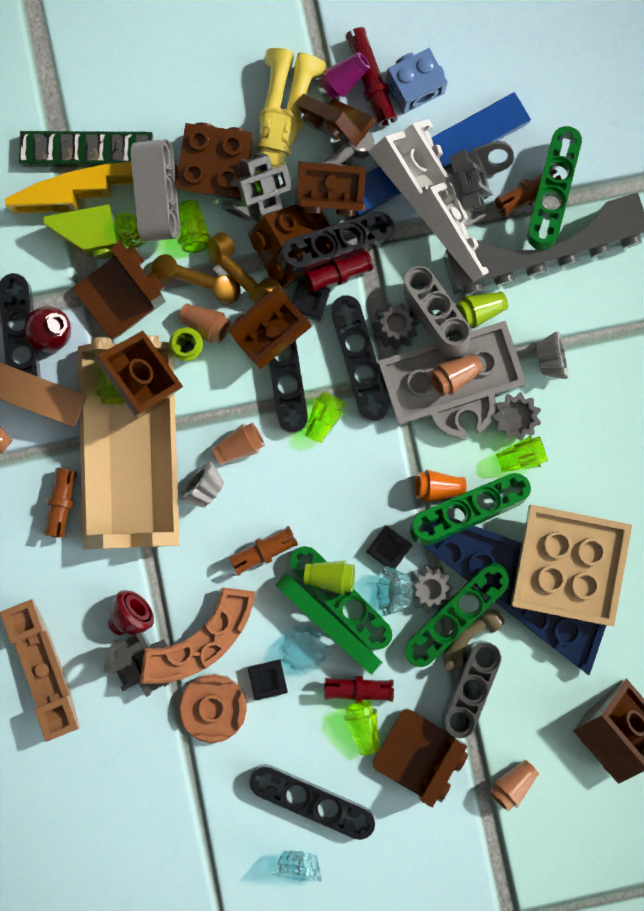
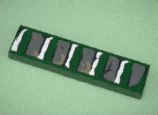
M20 131L19 164L21 167H94L103 164L131 162L132 144L135 142L153 141L154 135L152 132Z

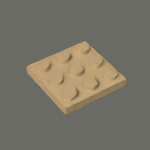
M529 505L510 606L614 627L632 524Z

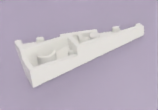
M426 119L412 123L404 131L385 136L369 149L368 153L473 282L489 273L487 267H482L475 254V250L479 245L476 238H469L464 223L468 220L452 175L446 173L439 160L443 152L440 145L434 146L429 134V131L433 128L430 120Z

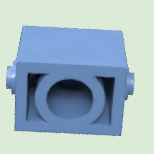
M430 48L415 55L413 53L403 55L387 71L386 81L391 88V95L394 100H397L404 114L445 94L448 84L444 76V70L437 63Z

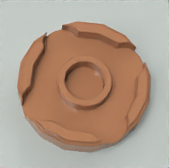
M216 673L202 675L190 682L181 695L178 707L180 721L184 728L197 740L207 743L223 742L236 734L243 725L247 712L246 697L239 684L228 676Z

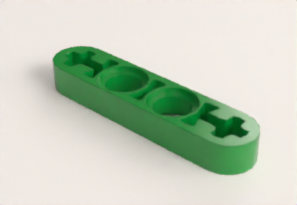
M571 126L558 128L552 136L527 231L529 244L537 250H547L554 246L560 232L582 144L580 132ZM563 139L570 140L566 157L559 156ZM560 166L566 170L567 177L562 180L554 179L550 175L549 170L552 167ZM546 196H553L559 200L560 206L557 209L549 210L542 205L541 200ZM543 219L550 220L545 239L539 238V230Z
M511 473L427 509L414 518L410 526L411 538L422 546L433 545L516 508L528 498L531 492L530 482L522 474ZM510 485L513 488L519 487L521 489L518 495L512 492L505 495L502 500L501 494L505 493ZM480 495L490 497L493 500L494 508L492 510L481 509L477 504V497ZM450 508L460 509L464 513L465 521L453 523L447 516V510ZM439 518L441 524L433 528L430 536L426 531H419L422 522L426 526H430L436 523Z
M307 546L296 549L290 559L291 568L303 581L305 568L300 570L296 566L299 563L297 558L299 553L303 555L313 554L312 564L327 562L316 550ZM306 584L369 648L379 650L389 645L393 635L391 627L354 589L352 592L345 591L343 595L335 593L328 596L323 594L319 587ZM349 600H357L362 605V614L357 619H348L343 613V607ZM369 612L374 615V618L370 619L369 622L375 628H379L381 625L385 628L382 633L385 639L381 643L378 640L373 642L368 640L371 633L365 626L362 627L361 631L355 628L356 625H359L366 619Z
M489 563L472 576L409 638L405 648V656L409 663L417 667H424L432 663L495 602L508 587L509 578L506 569L500 564ZM489 572L494 575L499 572L501 574L499 577L501 585L498 587L494 584L490 585L485 590V594L490 597L485 600L481 592L472 586L477 583L481 589L487 582L486 573ZM466 594L474 595L479 602L477 609L473 612L463 611L459 606V600L462 596ZM440 618L450 619L454 624V631L446 636L440 635L435 630L434 625L436 621ZM428 630L432 638L441 644L436 646L433 641L427 647L426 653L428 656L425 657L420 654L416 657L413 655L415 650L413 644L423 645L428 640L429 636L424 634Z
M287 572L274 584L369 674L372 675L383 662Z

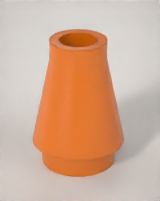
M428 469L416 474L415 495L417 499H423L425 503L454 498L466 493L465 477H456Z

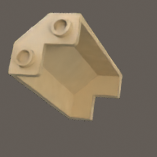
M147 335L174 373V358L169 349V342L159 341V336ZM107 337L92 338L90 344L78 346L79 392L87 395L79 416L83 549L180 546L175 394L141 418L136 417L94 359L98 354L117 344L112 343L111 338Z

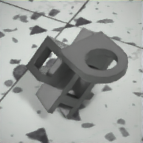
M494 141L474 148L468 154L466 149H463L450 156L464 210L470 213L487 210L484 198L492 196L493 193L489 188L486 177L504 171L513 163L514 151L508 143ZM495 149H502L508 156L502 163H493L488 159L490 152Z
M263 153L255 154L256 158L251 160H238L243 177L230 181L231 187H239L241 198L234 201H223L221 204L222 209L244 220L259 221L260 217L283 209L279 194L293 189L287 164L280 163L272 166L269 155ZM277 173L281 174V178L283 181V184L281 185ZM255 181H258L259 187L261 190V193L259 194L256 188Z
M144 632L136 634L125 641L117 639L113 641L108 652L104 674L112 675L117 672L123 684L120 687L122 692L139 683L145 696L148 697L152 691L161 686L166 687L169 685V682L157 684L140 683V669L142 670L144 648L155 649L168 646L165 640L151 646Z

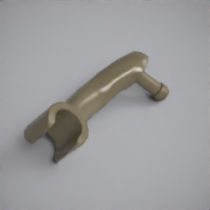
M492 609L486 612L450 644L443 658L446 670L456 671L462 667L467 644L473 636L485 629H488L489 633L492 634L502 627L505 620L498 610Z

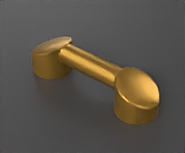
M218 232L208 240L207 252L212 264L215 266L219 265L248 292L249 298L255 304L277 286L282 289L281 285L273 278H265L260 283H257L230 257L235 252V245L227 234Z
M168 254L158 256L152 263L151 271L154 272L161 283H171L176 278L213 290L217 300L226 305L237 302L241 296L240 285L230 275H220L216 278L180 266L173 256Z

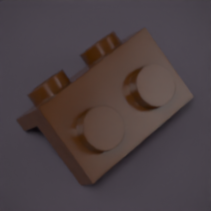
M302 94L295 103L304 114L302 120L309 127L316 131L319 129L335 140L340 139L355 147L375 123V119L371 115L335 99H332L329 104H325Z
M298 161L295 202L298 206H303V212L323 213V208L336 209V214L356 216V211H365L366 204L363 202L367 168L365 166Z
M277 286L271 292L265 294L245 314L237 317L234 323L227 328V331L241 350L261 370L310 329L312 325L291 303L284 291Z

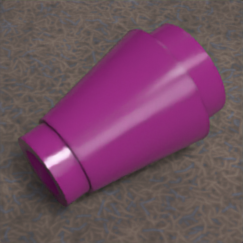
M357 52L355 55L324 70L325 75L320 78V82L325 91L333 99L337 100L340 96L345 97L366 71L370 69V64L362 53Z

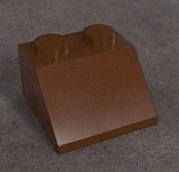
M144 331L120 342L94 358L131 411L139 418L162 405L184 387Z
M626 678L591 707L573 730L581 742L618 784L644 772V698Z

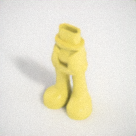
M269 48L264 56V62L271 71L267 98L264 108L259 112L258 117L260 120V140L256 147L260 149V153L269 155L272 166L280 163L284 164L285 157L290 156V148L296 139L298 131L303 128L302 111L295 103L302 94L306 95L311 80L321 78L326 68V63L321 59L299 52L296 57L287 108L281 109L287 76L294 61V53L284 48Z

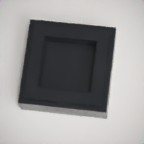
M299 279L291 303L306 318L321 322L331 289L325 287L312 293L307 288L305 280Z
M385 525L366 553L394 572L413 545Z
M281 659L247 667L254 701L288 693Z

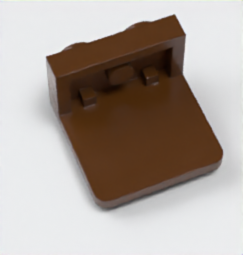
M197 122L195 124L185 123L176 180L177 188L183 192L230 199L241 198L239 187H231L230 181L243 177L238 160H249V156L252 157L254 148L252 133L237 127H230L228 129L218 128L204 122Z
M295 204L264 215L247 235L251 240L252 247L257 251L265 265L269 277L275 279L283 290L292 285L304 272L309 270L291 274L281 269L277 262V253L289 239L329 227L330 225L323 213L303 212V206ZM315 240V246L319 252L323 254L330 253L329 245L324 240ZM304 249L302 253L293 255L290 251L288 256L296 258L298 261L306 253V250Z
M121 240L110 247L114 257L75 286V293L112 339L120 337L166 302L160 292L165 288L153 271L148 275L140 266L145 262L133 245L127 249Z
M405 708L398 715L375 755L372 765L375 770L418 795L421 802L433 808L436 801L441 803L448 794L451 787L448 780L453 771L459 772L468 758V753L465 752L468 746L461 739L453 737L446 730L414 711Z

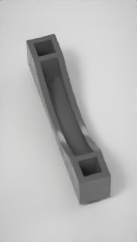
M638 193L607 201L584 229L547 250H510L494 247L477 240L479 246L475 250V254L482 267H487L489 273L474 282L450 252L445 250L443 261L454 295L462 292L464 296L475 295L483 291V286L495 283L496 287L505 286L514 282L516 276L526 273L528 278L535 277L547 272L546 267L559 264V268L568 267L578 263L579 257L589 254L591 259L598 258L610 253V248L622 245L623 249L637 246L642 243L641 239L644 237V209Z

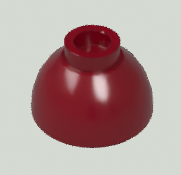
M43 306L33 310L26 318L24 326L25 335L29 343L37 350L53 353L61 350L68 343L71 336V323L67 315L60 309Z
M122 590L114 597L110 607L111 618L108 620V626L114 634L122 636L124 633L135 635L143 633L153 626L154 616L152 609L139 594L133 591Z

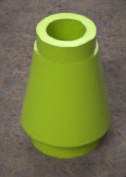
M500 291L497 293L464 296L462 301L456 303V307L469 326L476 328L503 311L508 310V301L505 294Z
M188 327L176 330L169 340V349L172 355L181 361L195 359L203 348L201 335L196 330ZM185 345H194L192 351L188 350V353L183 352Z
M347 560L306 564L304 584H310L311 586L342 595L345 591H353L355 582L354 564H347Z

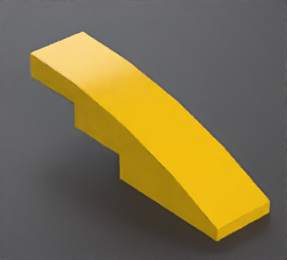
M131 162L103 164L55 176L35 183L5 198V206L12 214L78 210V199L111 198V185L133 184Z

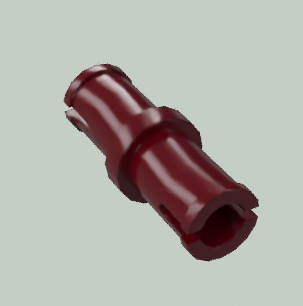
M362 251L342 260L338 259L330 262L329 265L304 273L307 288L310 292L314 293L319 289L336 283L343 285L348 282L349 278L372 271V258L368 252Z
M355 676V679L325 677L324 700H354L356 704H362L363 700L393 702L394 688L392 687L394 686L393 679L365 680L363 676Z

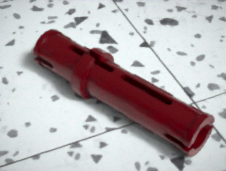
M364 27L354 28L355 36L352 35L351 31L345 36L352 54L362 53L370 64V69L361 78L365 87L363 93L365 100L371 104L377 126H389V119L391 123H395L398 119L388 95L390 93L389 86L383 82L366 35V29Z

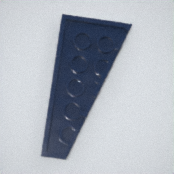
M448 516L450 521H452L453 523L463 522ZM439 518L436 523L430 526L424 524L421 532L426 531L430 536L433 528L441 524ZM473 526L433 545L423 546L467 581L486 564L497 563L503 566L508 573L509 583L505 592L495 603L586 675L590 676L607 625L510 606L521 542ZM489 572L486 573L487 582L481 589L477 583L473 586L486 595L485 590L490 585L494 584L497 587L501 585L499 581L501 574L499 572L494 575Z

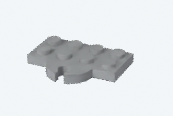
M506 320L470 332V347L465 356L475 354L482 364L483 371L453 395L446 394L441 396L431 382L430 372L435 370L436 365L455 360L445 357L435 343L379 360L377 363L397 425H403L430 416L436 428L445 435L457 439H466V430L460 427L458 417L462 412H471L476 417V433L480 434L493 420V415L496 411L495 395L527 384ZM455 336L449 338L448 340L452 342L461 341L462 338L459 336Z

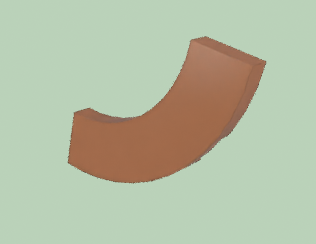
M220 588L219 598L212 615L197 633L173 646L155 649L144 648L140 683L157 684L181 680L215 663L228 651L243 631L251 613L255 591Z

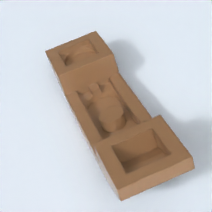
M0 362L1 400L76 427L87 395Z
M31 599L1 611L0 615L10 643L15 645L37 708L34 710L45 741L48 742L80 729L63 668L34 600Z

